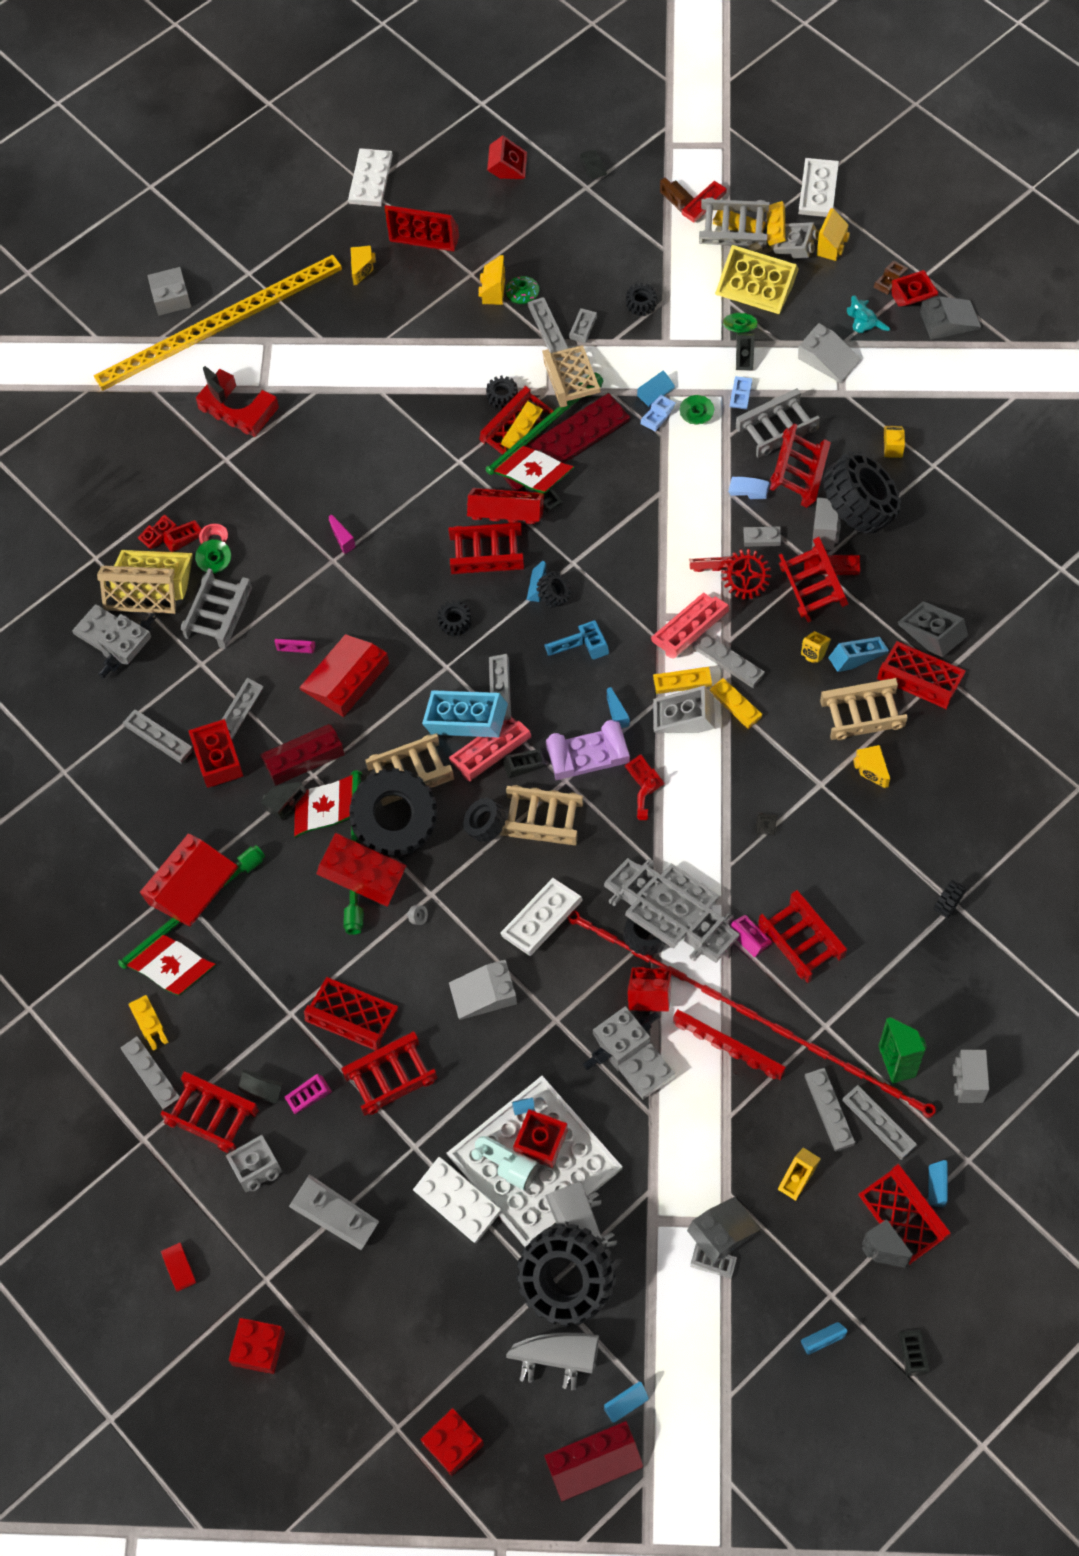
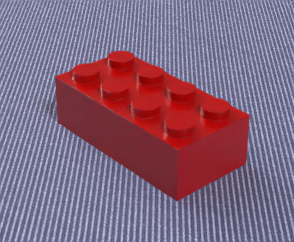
M472 488L468 494L467 516L472 517L473 520L490 518V521H500V519H508V522L512 523L522 520L528 524H536L543 515L544 493Z
M335 833L316 874L388 907L407 865Z

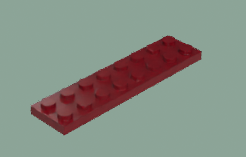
M607 393L525 447L540 451L559 462L565 463L629 422L630 416L611 394ZM503 477L514 491L525 489V486Z

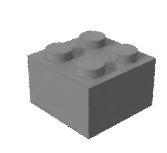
M817 498L813 539L820 537L825 550H834L835 543L838 544L841 518L834 511L828 499Z
M961 1050L959 1056L955 1057V1064L952 1067L953 1076L957 1078L956 1083H954V1095L958 1096V1103H983L989 1091L986 1050Z

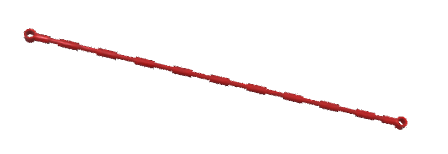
M572 911L568 916L570 924H578L587 930H592L598 936L613 944L616 943L631 951V954L648 963L651 962L658 967L672 969V976L690 983L718 1001L721 1000L736 1008V1011L769 1026L776 1033L789 1040L793 1039L824 1059L837 1063L844 1067V1070L855 1076L872 1082L881 1087V1090L898 1099L905 1100L912 1107L922 1111L926 1118L934 1116L936 1111L934 1105L924 1104L913 1097L910 1098L904 1095L897 1088L886 1082H880L851 1063H845L816 1044L799 1038L792 1031L781 1025L759 1016L757 1012L742 1004L731 1001L722 996V993L705 984L702 985L678 969L667 966L652 958V955L645 956L635 953V951L629 949L625 942L619 940L617 936L602 928L599 929L593 926V923L580 917L577 911ZM573 915L577 916L575 920H572L570 917ZM930 1108L933 1112L927 1113L925 1109Z

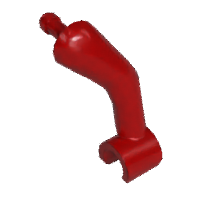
M651 775L637 795L638 820H648V809H644V801L647 794L656 786V781Z

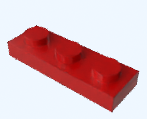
M714 180L681 210V215L695 223L706 213V210L701 209L702 199L714 198L715 200H720L727 193V188Z
M828 555L836 575L860 574V555ZM814 556L805 560L804 571L818 565V562L822 561L820 556ZM820 571V572L816 573V574L828 575L826 571H825V572Z
M733 556L690 558L689 568L694 572H702L704 569L721 571L723 570L722 568H726L723 566V563L730 564L727 557L735 558ZM745 559L737 561L732 570L741 569Z

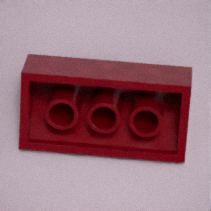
M327 724L260 755L275 786L345 754L335 730L330 724Z
M627 1421L544 1455L561 1502L643 1468Z

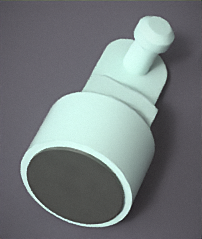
M481 1136L476 1140L475 1149L471 1153L475 1160H480L484 1156L499 1164L498 1175L523 1191L530 1187L539 1169V1162L522 1153L519 1154L486 1136Z

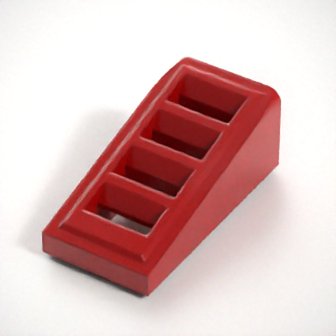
M194 520L165 531L163 542L171 552H174L198 539L202 529Z

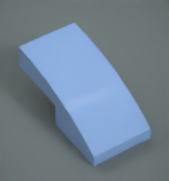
M735 376L730 400L731 408L747 410L752 378Z
M660 395L652 403L651 409L641 418L640 424L656 431L669 416L676 402Z
M732 477L728 492L731 496L748 495L749 499H766L770 483L756 478Z

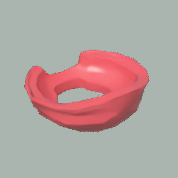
M209 524L201 530L199 541L202 544L208 541L210 536L219 535L222 538V542L226 543L228 531L220 524Z

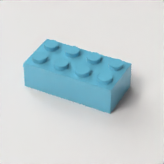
M431 691L422 724L431 735L437 733V735L499 738L508 703L500 693Z

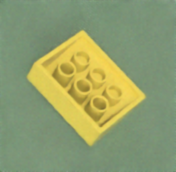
M732 245L715 295L780 315L799 269L796 264Z
M121 550L114 566L174 569L175 600L184 598L187 591L193 553ZM109 581L110 590L112 591L116 585ZM130 582L122 584L128 591L134 588ZM148 583L140 585L147 592L153 588ZM160 584L158 586L165 593L169 590V584ZM119 588L114 592L119 598H123L126 595ZM138 589L132 593L138 599L144 596ZM156 590L150 594L155 599L162 597Z

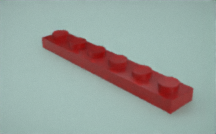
M679 1009L673 1015V1023L679 1029L692 1032L699 1040H707L714 1048L718 1050L723 1049L729 1052L731 1057L746 1061L748 1066L753 1069L759 1068L772 1079H782L785 1073V1066Z

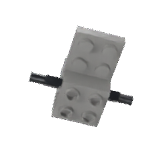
M95 604L72 631L74 635L102 651L103 655L107 657L103 662L105 667L98 673L104 679L110 671L115 672L121 664H129L151 638L149 631L152 629L150 625L156 619V616L150 613L145 620H140L136 624L122 614L117 618Z
M625 1006L594 1028L593 1035L600 1048L591 1054L592 1057L582 1063L584 1068L588 1071L595 1064H602L609 1060L616 1070L622 1073L642 1100L674 1078L675 1072L650 1043V1036L646 1032L652 1028V1023L661 1018L658 1012L655 1011L647 1018L642 1017L636 1020Z

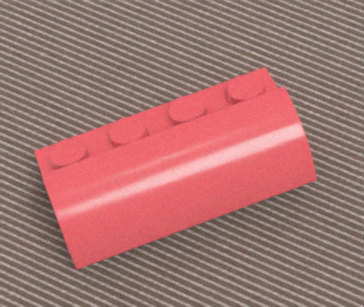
M703 592L651 637L652 642L662 648L666 656L674 659L729 612V605L718 597L711 598Z
M511 717L510 720L503 721L499 738L477 737L449 757L450 762L462 773L463 778L470 782L529 740L531 733L519 720L516 722Z

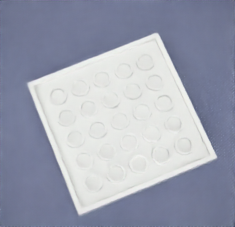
M543 1076L538 1078L447 1152V1156L467 1180L502 1209L498 1216L524 1247L548 1227L552 1228L557 1224L545 1195L582 1181L588 1196L622 1170L621 1164ZM533 1097L535 1111L567 1123L568 1132L553 1169L539 1164L534 1181L527 1190L523 1191L498 1175L499 1164L484 1156L480 1160H475L471 1153L475 1149L476 1140L481 1136L489 1137L513 1150V1145L527 1113L514 1115L512 1102Z

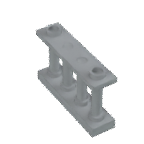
M702 199L701 209L706 210L705 230L699 231V244L748 246L758 241L761 247H766L767 234L762 233L764 212L769 213L770 202L764 200ZM713 210H723L722 231L720 232L712 231ZM730 211H740L738 232L728 231ZM747 212H757L755 233L745 232Z
M798 388L736 417V429L738 432L748 430L757 442V458L763 455L766 456L782 446L783 433L780 434L769 418L778 415L789 429L793 423L784 412L789 408H793L804 422L797 425L796 435L802 437L808 433L815 432L819 428L820 417L816 416L810 419L799 405L801 392ZM763 423L773 438L764 441L754 425Z
M208 568L206 575L204 574L202 577L201 587L186 620L182 622L181 630L184 637L189 639L192 631L215 637L219 647L226 649L252 590L250 580L242 577L241 582L237 585L217 580L212 569ZM212 586L234 591L235 595L234 598L226 599L210 595L209 591ZM205 601L227 606L229 609L227 614L222 615L203 610L202 607ZM198 616L220 621L222 625L220 629L215 630L195 625Z

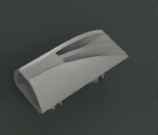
M310 1174L289 1205L291 1209L362 1250L379 1223L377 1219Z
M582 1181L545 1195L557 1224H564L566 1227L570 1224H575L582 1230L587 1228L592 1231V1235L595 1237L599 1236L603 1240L602 1244L605 1248L616 1245L617 1240L608 1242V1239L615 1236L613 1233L601 1236L591 1209L601 1205V1200L592 1201L599 1194L593 1193L587 1196Z
M586 1333L539 1335L515 1343L506 1354V1358L523 1361L520 1377L522 1382L527 1371L528 1383L534 1381L535 1363L565 1368L562 1388L566 1389L569 1379H571V1390H576L578 1371L593 1373L595 1369L599 1335Z

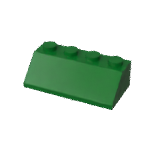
M891 1017L886 1019L878 1047L891 1082L894 1084L915 1078L927 1048L925 1039L920 1037L917 1030Z

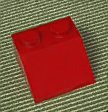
M501 136L490 144L487 170L499 179H524L527 152L505 136Z
M925 270L892 280V297L898 307L938 295L937 289Z

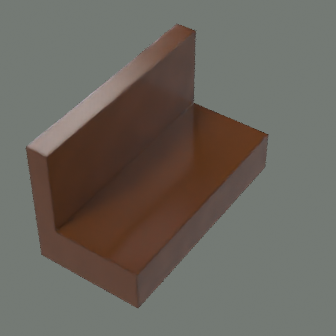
M666 177L660 180V192L680 212L694 199L676 180L672 183Z

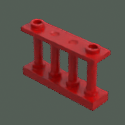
M794 423L783 432L782 438L784 439L775 472L770 479V482H772L770 490L774 491L778 486L782 485L800 494L802 497L801 505L807 508L816 501L831 442L824 439L820 444L815 445L795 434L797 424ZM793 441L813 451V459L791 449ZM789 456L808 465L810 468L809 474L788 464ZM785 470L805 480V489L783 478Z
M510 522L507 524L455 526L448 528L450 540H455L456 558H450L451 574L524 569L523 553H517L516 536L522 535L521 523ZM509 536L510 554L499 555L498 537ZM480 538H491V556H481ZM463 539H473V557H463Z
M820 537L812 539L815 544L812 550L788 561L785 560L783 554H779L781 562L778 564L782 573L786 571L800 605L797 608L801 618L805 617L807 622H811L809 612L831 602L839 601L842 607L849 605ZM814 556H820L822 561L818 562V565L792 576L790 567ZM820 571L827 572L828 576L824 580L798 591L796 582ZM827 586H833L834 591L831 592V595L807 606L804 605L802 597Z
M798 890L791 894L790 905L769 920L763 914L759 916L758 926L764 934H768L796 968L797 975L801 979H805L807 983L812 979L811 971L830 957H836L839 961L846 957L847 948ZM793 912H799L802 920L780 935L773 927ZM805 927H811L815 931V935L792 950L786 941ZM819 941L824 942L827 950L806 965L798 957Z
M414 1031L341 1068L346 1081L354 1080L366 1103L361 1106L364 1116L377 1113L381 1107L422 1086H430L437 1079L435 1069L427 1071L416 1050L419 1041ZM404 1052L409 1053L421 1075L409 1081L398 1060V1055ZM386 1061L391 1062L402 1083L401 1086L393 1090L390 1089L379 1068ZM367 1071L373 1072L384 1093L374 1100L361 1078L362 1074Z
M184 1071L181 1080L185 1089L171 1114L165 1111L161 1112L164 1123L172 1128H175V1126L208 1140L218 1145L217 1148L226 1153L236 1150L237 1148L232 1141L245 1117L249 1115L255 1117L259 1111L257 1105ZM197 1090L202 1093L203 1097L189 1122L178 1118L191 1093ZM214 1098L220 1101L221 1105L207 1130L201 1129L196 1124L209 1101ZM234 1107L238 1109V1114L225 1138L214 1135L227 1109Z

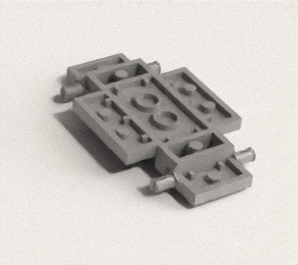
M627 858L605 881L604 887L614 893L612 898L609 899L610 904L615 906L621 899L628 902L631 907L626 911L625 916L673 949L684 938V942L695 949L689 955V958L693 959V961H696L702 954L717 963L739 937V933L729 926V923L734 919L731 913H727L725 917H722L710 909L718 901L720 895L672 863L660 875L651 869L654 865L651 859H647L643 865H640Z

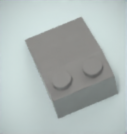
M180 267L147 275L158 316L191 307Z
M820 323L803 340L798 349L797 359L839 383H842L861 361V358L834 331Z
M705 686L653 699L654 732L700 733L715 729L714 695Z
M506 960L487 964L449 982L459 1020L517 1004Z

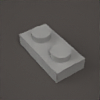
M580 308L569 334V339L586 343L597 318V312Z
M744 527L743 529L744 547L781 546L780 527Z

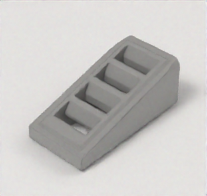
M698 1244L695 1245L690 1263L691 1268L732 1278L737 1257L727 1254L721 1259L719 1268H716L712 1262L711 1265L706 1264L708 1260L707 1255ZM700 1253L704 1254L702 1262L698 1261ZM725 1260L729 1261L727 1271L723 1270Z

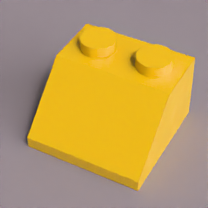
M830 208L819 232L817 256L836 261L838 255H842L844 250L843 244L848 242L850 233L848 232L846 221L833 208Z
M500 255L484 266V273L480 274L482 287L479 286V297H482V304L503 305L505 287L504 255Z

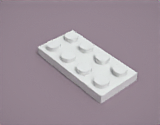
M359 149L348 198L349 204L382 206L393 156L392 151Z
M805 158L798 214L827 217L830 208H833L839 161Z
M552 878L505 927L501 935L504 939L531 956L583 901L582 897Z
M441 1157L436 1159L413 1189L474 1243L480 1240L502 1211L498 1205Z

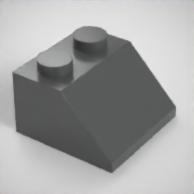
M887 1219L868 1231L862 1242L863 1252L868 1258L871 1257L874 1262L905 1268L909 1265L913 1256Z

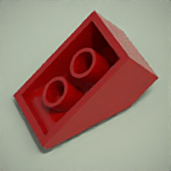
M225 719L188 730L207 788L243 777Z

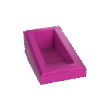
M330 515L329 522L343 553L347 554L356 546L354 537L333 515Z
M316 1074L286 1095L285 1099L294 1114H297L326 1097L332 1091L324 1077ZM318 1083H319L320 1087L322 1088L320 1091L318 1090V1088H317V1086H316V1084H318ZM309 1088H312L313 1092L315 1093L313 1096L308 1090ZM302 1092H304L306 1097L308 1098L306 1101L301 1095ZM295 1096H297V1098L299 1099V1101H300V1103H301L299 1106L297 1105L296 1101L294 1100V1097H295Z

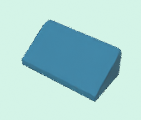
M662 370L637 389V396L649 407L660 395L665 396L672 391L675 385L667 373Z
M542 561L532 570L527 594L528 601H541V597H538L540 591H537L536 588L539 587L537 586L539 579L546 575L545 561Z
M577 633L544 644L548 656L583 645V634Z
M947 1160L929 1165V1205L931 1207H944L948 1201Z
M837 1322L803 1338L801 1343L807 1355H810L845 1338L848 1331Z
M641 1382L634 1384L604 1404V1410L613 1423L648 1401L649 1398Z

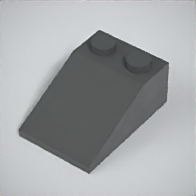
M939 296L922 301L920 314L931 340L981 329L970 300Z
M924 601L898 621V625L922 646L941 657L945 656L968 636L964 618Z
M733 1197L708 1209L692 1220L687 1232L711 1262L715 1264L762 1229L740 1202Z

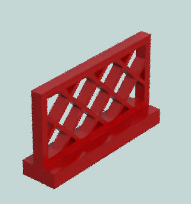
M525 385L480 432L479 440L484 444L487 442L503 455L506 452V447L501 445V443H495L492 439L495 436L505 437L507 432H504V426L514 423L516 420L515 415L522 411L527 401H533L536 406L543 409V412H547L549 415L553 410L531 394V389ZM539 417L536 423L539 424L544 419H540Z
M896 641L885 662L882 663L877 679L883 681L896 678L897 688L947 709L966 671ZM896 650H903L906 655L898 656ZM919 657L923 662L916 664L913 658ZM909 659L911 665L903 666L901 661ZM897 662L899 668H895L888 664ZM931 665H937L941 670L933 671ZM926 667L928 673L921 674L918 668ZM914 669L916 675H911L906 671ZM954 672L959 676L950 679L948 673ZM943 674L946 680L938 681L936 676ZM931 677L934 683L927 682L923 678ZM949 684L951 691L943 689L941 686Z
M326 977L310 1006L307 1005L304 1010L305 1021L376 1051L379 1049L380 1041L398 1011V1006ZM328 985L336 987L338 992L327 995L325 990ZM351 993L355 996L354 1000L345 1002L342 995ZM340 996L342 1003L331 1007L329 999ZM326 1000L329 1007L320 1010L316 1008V1005ZM367 1000L372 1002L373 1007L362 1009L361 1002ZM358 1004L360 1011L349 1014L347 1007ZM344 1008L345 1016L337 1017L334 1015L333 1011ZM387 1008L391 1012L389 1015L381 1017L378 1010ZM375 1011L378 1018L367 1022L365 1014ZM362 1015L364 1023L358 1025L352 1023L351 1018ZM380 1023L382 1028L378 1034L371 1031L369 1026Z
M899 1164L858 1194L879 1224L885 1221L879 1217L880 1208L893 1210L891 1221L888 1222L892 1227L893 1225L906 1227L902 1241L905 1245L906 1243L919 1245L918 1253L912 1256L909 1265L936 1245L951 1237L950 1231ZM890 1177L896 1182L895 1192L883 1190L884 1182ZM871 1191L879 1192L878 1204L869 1203L865 1195ZM882 1193L895 1195L893 1206L881 1205ZM897 1196L908 1198V1209L896 1207ZM911 1204L916 1210H911ZM895 1210L908 1212L906 1224L894 1222ZM910 1213L920 1214L922 1217L921 1226L909 1225ZM924 1221H925V1223L928 1225L929 1228L924 1227ZM908 1228L921 1230L919 1241L907 1239ZM923 1230L933 1232L937 1239L932 1243L922 1242Z

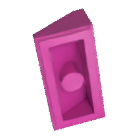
M275 639L277 651L314 653L315 641Z
M746 915L734 920L730 925L733 930L739 933L737 941L753 957L758 956L772 944V941Z

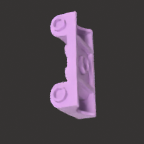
M614 720L606 721L599 732L566 740L564 735L554 733L546 739V748L551 759L555 780L630 762L629 752L620 723Z

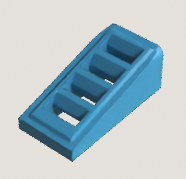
M596 620L578 626L593 660L609 654L607 642Z
M607 688V701L612 720L619 722L621 728L629 727L630 718L612 688Z

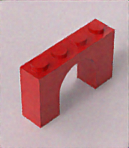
M219 369L215 374L227 398L237 385L234 375ZM207 384L196 397L200 411L207 412L217 420H223L229 426L236 427L243 433L254 437L257 436L279 408L277 397L264 390L258 394L250 405L242 409L228 408L224 405V402L221 404L212 395Z

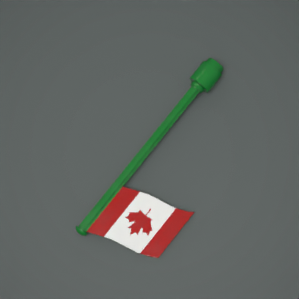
M594 372L599 387L601 388L604 382L603 378L600 374ZM587 385V386H586L587 389H590V388H594V387H595V386H592V385ZM581 398L567 401V406L561 408L559 406L495 462L487 466L486 472L489 475H494L495 473L512 479L540 493L549 491L573 470L574 466L559 462L540 451L525 446Z
M355 770L351 773V776L337 782L306 790V794L295 806L294 837L296 838L309 831L333 826L349 819L351 798L357 790V786L361 783L362 772ZM351 826V840L359 843L358 838L356 837V835H354ZM350 890V905L344 908L343 927L347 934L357 935L363 929L364 910L358 905V893Z
M257 845L254 847L250 846L236 858L238 869L225 885L241 872L246 871L249 873L263 862L262 859L265 858V855ZM171 918L122 960L119 959L118 961L121 968L127 969L129 967L147 976L164 990L178 996L215 967L216 964L199 957L182 943L165 936L180 923V921Z

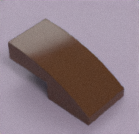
M893 260L885 268L884 274L875 281L874 288L889 295L892 292V280L903 277L908 268Z

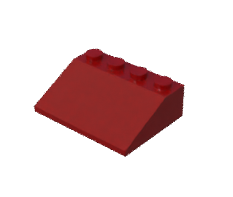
M385 205L390 242L455 251L459 230L458 224L452 215Z
M345 634L299 688L344 717L389 665L387 652L373 643Z
M188 833L140 891V894L148 905L191 927L238 869V866L201 839Z

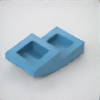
M533 1097L512 1102L514 1115L527 1113L528 1109L535 1111Z

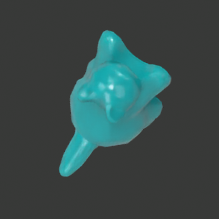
M855 295L851 297V306L847 307V314L855 318L853 323V330L855 332L863 333L875 326L885 331L890 330V327L878 320L873 310L867 307L869 300H858Z

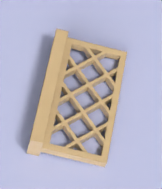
M583 345L550 353L549 349L542 350L544 365L560 408L567 406V401L601 392ZM581 352L579 357L573 356V354ZM556 358H564L562 361L556 360ZM568 360L575 361L573 364L567 363ZM579 363L585 364L583 368L578 367L577 365ZM562 367L568 368L566 372L560 371ZM573 370L579 372L577 375L571 374ZM583 374L590 375L587 379L581 377ZM566 378L572 379L570 383L565 382ZM577 381L583 383L581 386L575 385ZM587 385L595 386L594 388L590 389L586 388ZM571 389L577 390L574 393L568 394Z
M101 566L97 573L101 586L104 610L176 613L174 569ZM105 581H111L116 587L111 591L106 586ZM130 582L134 588L128 591L122 584ZM148 583L153 588L147 592L140 585ZM160 584H169V590L165 593L158 586ZM118 588L126 594L122 599L114 593ZM136 589L144 595L140 600L132 594ZM154 590L162 595L158 601L150 595ZM111 596L118 603L116 605H108L107 599ZM130 597L136 604L129 606L124 600ZM147 597L154 605L147 607L142 601ZM165 598L171 603V608L164 607L160 602Z

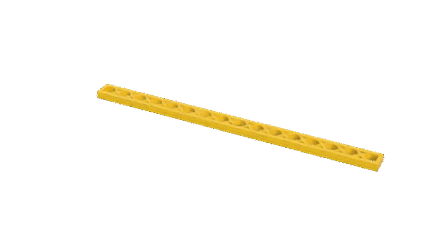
M331 255L93 375L100 389L104 391L341 271L342 267L334 255ZM330 263H333L335 265L331 268L326 267ZM315 271L319 272L317 275H312ZM299 279H305L302 283L297 282ZM285 286L290 287L288 290H283L282 288ZM269 294H275L272 298L267 297ZM258 301L260 304L253 305V302ZM239 309H245L242 313L238 312ZM226 316L230 317L228 320H223ZM210 324H216L213 328L208 327ZM196 331L200 332L199 335H193ZM185 339V342L178 343V340ZM164 347H170L167 351L163 350ZM150 354L155 355L153 358H147ZM140 362L139 365L132 366L133 363ZM119 370H125L122 374L117 373ZM105 377L109 378L108 381L104 383L101 382V379Z

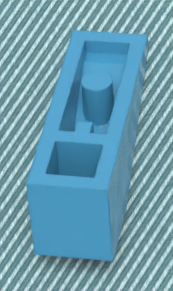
M880 637L839 643L828 658L837 672L863 665L887 654L889 650Z

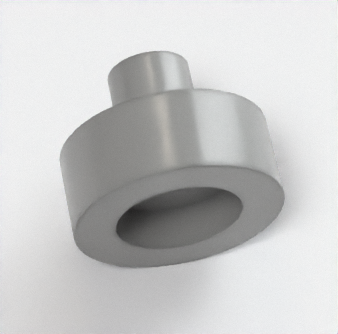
M413 905L408 911L407 917L412 924L423 925L427 921L428 911L423 905Z

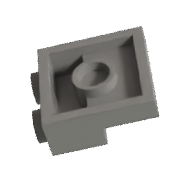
M814 222L785 224L786 241L775 244L773 250L775 254H791L793 258H809L810 253L814 252V241L818 240L819 231L816 229Z
M262 1135L225 1155L245 1192L258 1190L260 1184L267 1180H275L279 1173L282 1172Z

